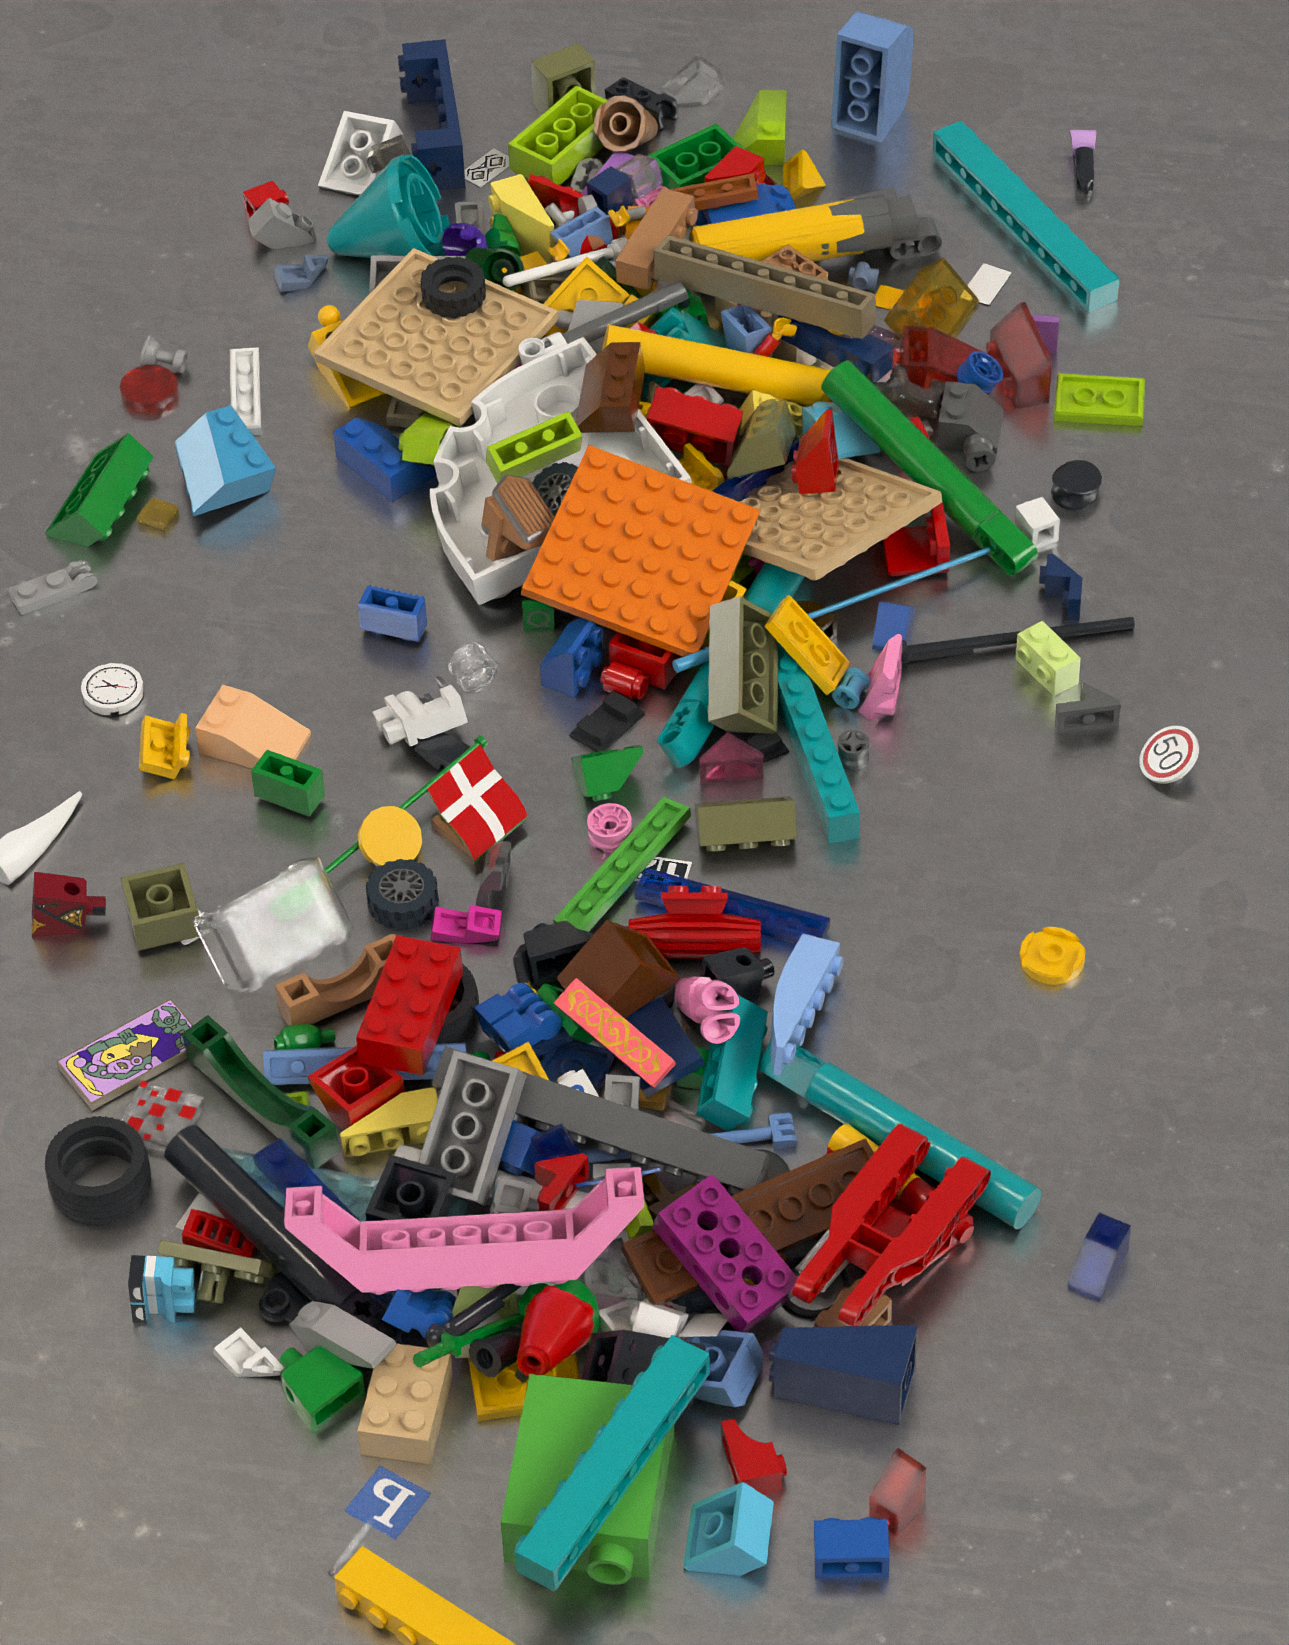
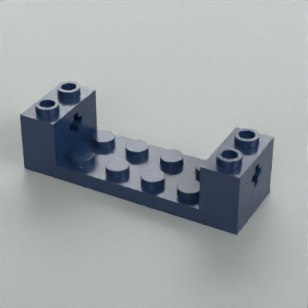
M446 40L403 43V55H398L399 72H404V77H399L401 93L407 94L408 104L436 101V107H439L437 108L439 125H442L440 129L415 131L416 143H411L412 155L424 165L439 191L466 188L463 144Z

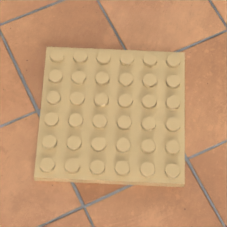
M413 248L314 352V361L461 427L473 414L471 401L492 383L511 372L521 361L518 350L520 343L528 338L541 339L559 320L558 311L485 279L486 298L483 300V305L478 307L474 313L456 318L441 317L438 314H433L430 309L425 307L422 301L420 280L423 270H426L427 266L434 263L438 258ZM452 281L440 285L439 290L447 293H456L467 289L468 285L463 282Z
M793 456L787 459L786 464L770 469L725 496L760 510L759 517L743 554L815 581L823 578L835 568L844 565L856 555L867 551L869 547L888 538L890 534L909 525L911 521L928 513L932 508L942 503L941 491L847 458L839 459L835 492L799 494L798 483L792 482L791 466L794 465Z

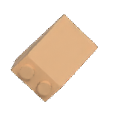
M226 685L221 686L195 727L200 754L253 769L266 750L296 760L311 735V730L254 694Z

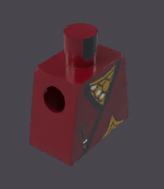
M34 872L31 912L32 937L84 932L86 915L105 916L106 896H87V881L84 878Z

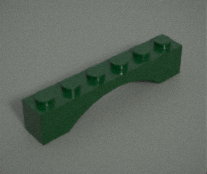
M209 1015L182 1033L188 1059L314 1170L341 1151L336 1125L315 1107L298 1103L276 1088L250 1062L230 1034Z

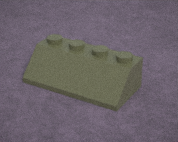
M740 596L710 605L708 722L729 732L774 734L777 733L778 641L764 627L772 613Z

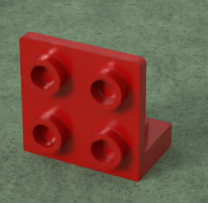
M943 503L931 509L930 517H925V526L903 527L883 540L889 576L914 575L950 561V542ZM949 568L937 573L949 572Z

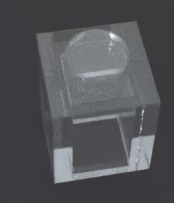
M637 154L615 168L631 178L632 198L640 199L663 184L660 174L661 169L655 158Z

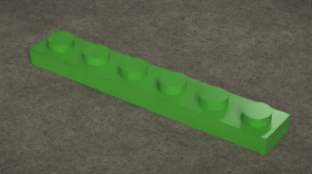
M663 797L553 919V923L568 921L577 929L589 932L691 817L690 807Z

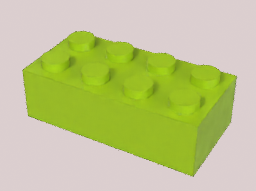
M575 86L508 143L509 169L517 174H522L528 179L530 174H533L535 176L547 177L553 183L561 185L575 173L577 165L581 160L592 158L604 147L594 131V118L598 108L608 100L579 86Z

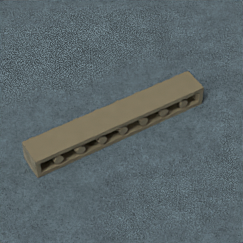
M667 235L653 250L656 280L669 284L680 281L685 288L719 297L723 300H729L747 307L757 308L775 315H781L863 339L876 324L875 294L670 235Z

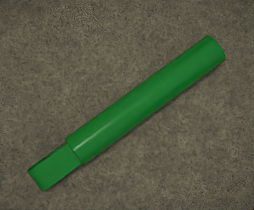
M847 360L838 364L828 373L822 382L821 390L913 482L941 491L945 514L981 549L989 547L990 553L987 555L1006 574L1014 576L1038 559V551L1033 542L851 361Z

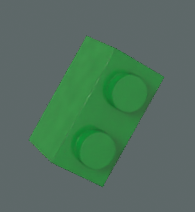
M266 750L251 770L255 797L310 817L325 796L323 771L321 769L276 752Z

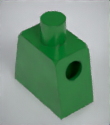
M316 1346L304 1356L294 1347H291L279 1359V1362L285 1368L281 1374L283 1392L312 1433L316 1432L365 1394L363 1374L322 1346Z

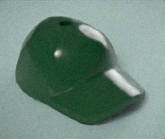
M473 248L467 253L465 259L468 258L472 262H476L479 268H482L486 280L511 291L517 289L520 285L506 287L503 284L505 276L524 271L523 262L517 254L501 248ZM503 268L507 269L506 273L502 271Z

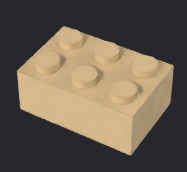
M397 1344L373 1369L357 1430L360 1455L431 1465L453 1377L451 1354H447L423 1367H417L413 1362L414 1354L427 1348Z

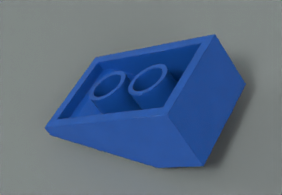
M758 184L759 199L751 200L747 203L725 205L715 209H704L703 213L708 224L793 210L796 209L789 190L784 186L778 184L773 186Z

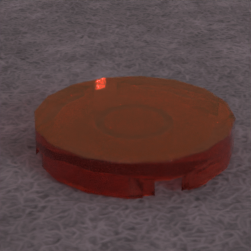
M158 365L140 366L129 371L122 378L119 386L122 401L126 405H131L132 409L139 412L162 410L167 407V403L171 400L173 403L179 391L176 375L170 369Z

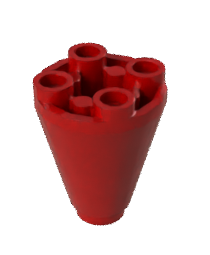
M546 1286L541 1292L535 1294L526 1306L517 1356V1364L520 1371L528 1377L529 1374L544 1375L581 1350L593 1333L594 1322L592 1317L594 1316V1310L592 1306L580 1300L572 1293L560 1290L555 1286Z

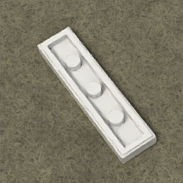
M259 347L230 349L231 406L252 435H262Z

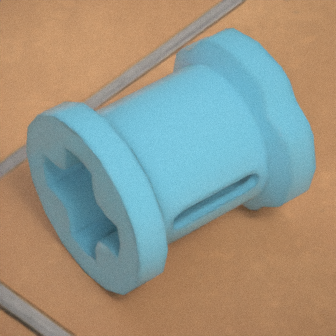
M849 668L843 675L844 681L835 688L832 697L842 708L854 709L860 702L859 696L862 691L869 687L870 678L861 669Z

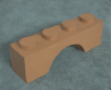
M393 933L364 946L358 960L349 969L335 977L314 979L303 972L276 984L275 992L278 1011L287 1025L313 1024L372 998L396 938L395 934Z

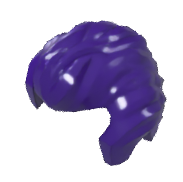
M455 223L444 229L442 246L446 256H466L469 250L473 248H489L484 234L475 225Z

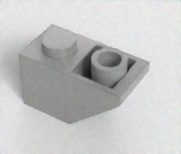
M268 198L248 219L252 238L273 250L311 244L317 240L313 228L314 224L309 217L303 214L299 215L286 204L278 203L271 198Z

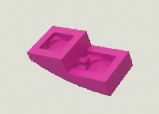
M475 905L469 906L468 913L435 907L430 940L452 943H480L498 940L502 911Z

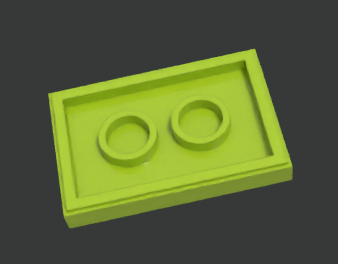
M1057 373L1054 421L1143 426L1145 378Z

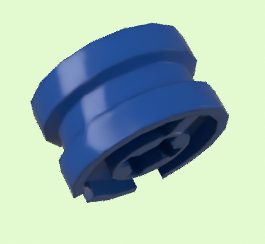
M973 351L966 358V361L958 367L956 372L960 383L976 384L987 395L1001 382L1004 375L1000 364L991 355L982 351Z

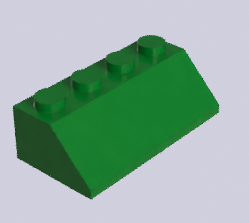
M129 433L95 453L45 534L54 539L86 547L98 540L100 542L106 540L113 531L111 528L112 523L117 521L125 512L124 504L137 493V483L142 481L150 472L148 466L154 456Z

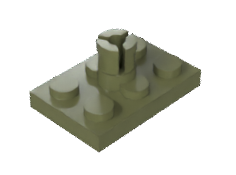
M160 1240L158 1254L174 1257L176 1267L193 1268L196 1271L197 1265H201L200 1282L195 1299L223 1304L225 1286L231 1271L235 1272L234 1277L258 1284H263L264 1278L272 1279L277 1272V1268L273 1264L262 1260Z

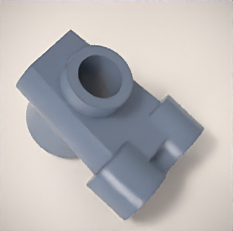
M858 262L856 268L850 267L847 284L852 285V288L875 292L879 269L869 268L870 265L866 262Z

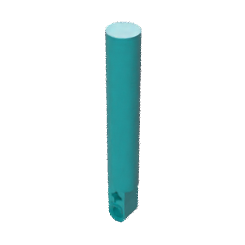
M765 562L743 598L773 614L781 600L788 595L794 596L805 576ZM709 661L702 664L657 738V743L671 764L676 768L684 767L695 759L715 726L708 722Z
M770 1039L758 1066L763 1073L803 1096L808 1103L839 1122L850 1124L879 1146L899 1123L926 1136L931 1145L927 1155L917 1169L939 1183L942 1182L947 1168L952 1169L962 1156L991 1170L990 1180L981 1196L975 1202V1205L1015 1229L1022 1228L1030 1220L1041 1199L1042 1191L1040 1188L833 1063H826L800 1046H796V1053L792 1064H786L780 1076L773 1073L770 1053Z

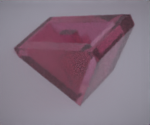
M727 732L699 758L700 784L763 779V753Z

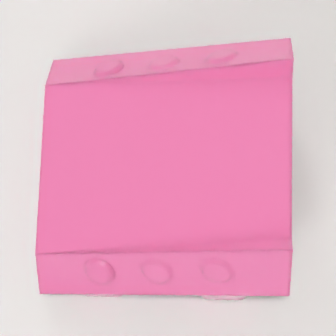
M900 634L888 640L868 673L870 685L867 688L865 701L858 712L869 720L884 715H894L902 669V636Z

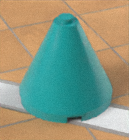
M403 154L393 158L329 229L326 240L330 250L342 256L371 259V256H406L413 248L431 256H446L442 246V235L444 234V229L450 226L447 214L440 216L436 200L442 197L424 165L411 154L406 156Z

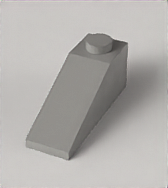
M312 1301L302 1307L299 1315L289 1324L307 1353L316 1346H322L346 1363L374 1369L397 1345L394 1339L332 1304Z

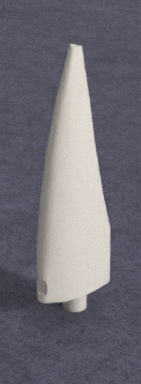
M80 791L49 813L26 826L7 833L0 839V882L10 885L45 852L72 815L82 796Z

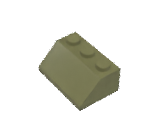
M768 399L757 406L738 440L727 471L728 479L786 464L796 429L785 399L779 401Z
M790 796L694 803L699 845L706 846L707 851L726 850L725 844L738 843L739 849L757 848L758 842L770 841L771 846L790 845V839H797L795 800Z

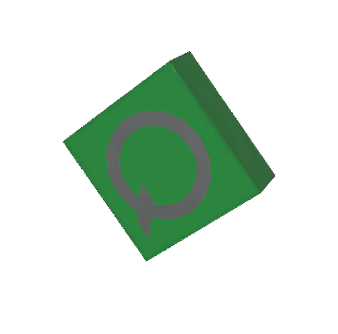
M537 600L522 601L524 630L554 629V607Z

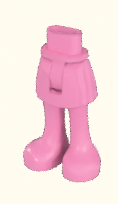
M697 976L680 978L675 983V1001L678 1008L691 1020L701 1024L700 1030L704 1039L711 1043L719 1044L729 1040L735 1034L740 1024V1016L733 1012L722 1011L733 1009L739 1005V997L731 986L719 980Z

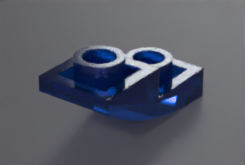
M562 1123L531 1137V1141L542 1161L581 1154L575 1141Z

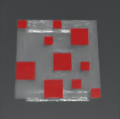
M141 1080L120 1121H124L135 1128V1131L137 1130L146 1147L165 1152L168 1143L179 1131L195 1124L205 1105L204 1097Z

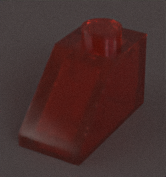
M897 1448L869 1496V1516L876 1519H888V1530L898 1536L925 1508L927 1468Z

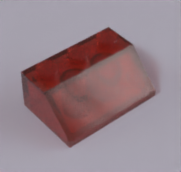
M1021 302L990 330V342L986 343L987 354L991 355L1002 367L1004 393L1007 399L1011 398L1015 409L1049 403L1052 358L1026 302Z

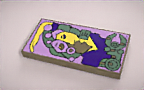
M170 998L57 1060V1067L93 1111L140 1085L141 1081H147L187 1059L182 1033L193 1026V1024Z

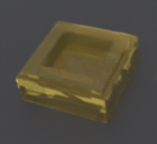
M152 497L138 514V524L165 532L179 514L178 506Z

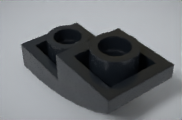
M442 732L425 738L414 750L434 768L439 770L442 766L447 767L470 746Z

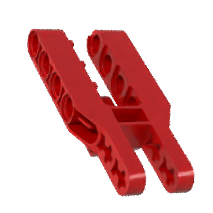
M901 1123L897 1124L833 1204L829 1237L797 1278L792 1295L808 1304L812 1303L842 1263L847 1260L867 1271V1273L845 1300L839 1312L838 1320L848 1326H859L887 1289L923 1272L981 1196L990 1180L991 1170L962 1156L952 1169L947 1168L942 1182L934 1192L930 1190L925 1204L917 1214L912 1213V1215H909L892 1205L886 1209L922 1163L931 1145L926 1136Z

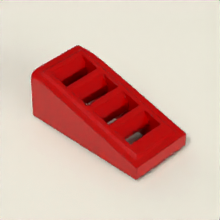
M191 1209L182 1231L183 1244L249 1258L253 1257L256 1247L228 1220L204 1211ZM212 1232L216 1234L215 1239L210 1238ZM226 1236H230L228 1244L223 1243ZM239 1239H245L242 1249L236 1248Z

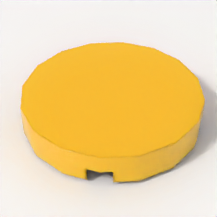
M382 806L371 811L362 821L357 834L358 846L364 858L376 866H382L385 862L396 861V859L414 860L419 854L422 845L421 829L416 819L406 810L395 806Z
M1045 927L1042 928V931L1035 934V931L1029 933L1021 942L1019 961L1022 970L1031 979L1040 983L1050 985L1067 983L1075 979L1084 968L1086 954L1084 945L1082 946L1079 942L1080 939L1074 933L1064 928Z

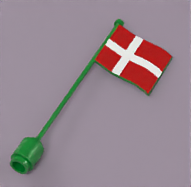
M481 735L474 740L475 744L398 807L406 810L428 792L440 816L465 844L474 864L487 854L490 848L501 842L527 819L526 810L518 795L498 774L487 757L484 748L488 743ZM358 841L311 881L306 878L294 877L273 894L271 901L267 904L272 916L284 924L287 921L296 919L315 903L316 889L314 886L359 849Z

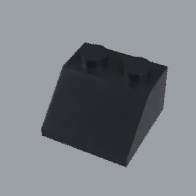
M390 1154L366 1209V1220L383 1221L448 1217L456 1173Z

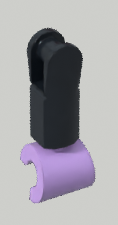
M1096 129L1069 130L1072 141V155L1075 156L1077 191L1082 194L1091 193L1094 187L1093 153Z

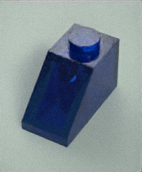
M1100 1212L1098 1213L1083 1240L1068 1282L1069 1289L1098 1301L1101 1300L1129 1250L1131 1225Z

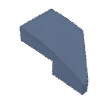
M304 255L303 264L275 265L274 276L280 292L309 288L327 265L328 255Z

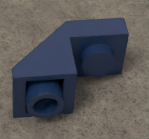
M1047 553V565H1040L1039 584H1045L1044 597L1062 598V608H1068L1067 620L1079 621L1083 578L1056 555Z

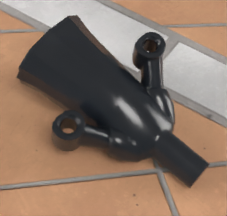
M512 1326L484 1338L475 1339L470 1344L468 1351L470 1360L477 1370L486 1377H496L501 1371L518 1361L517 1356L522 1329ZM518 1367L515 1372L516 1378L523 1383L527 1382L529 1377L524 1375Z

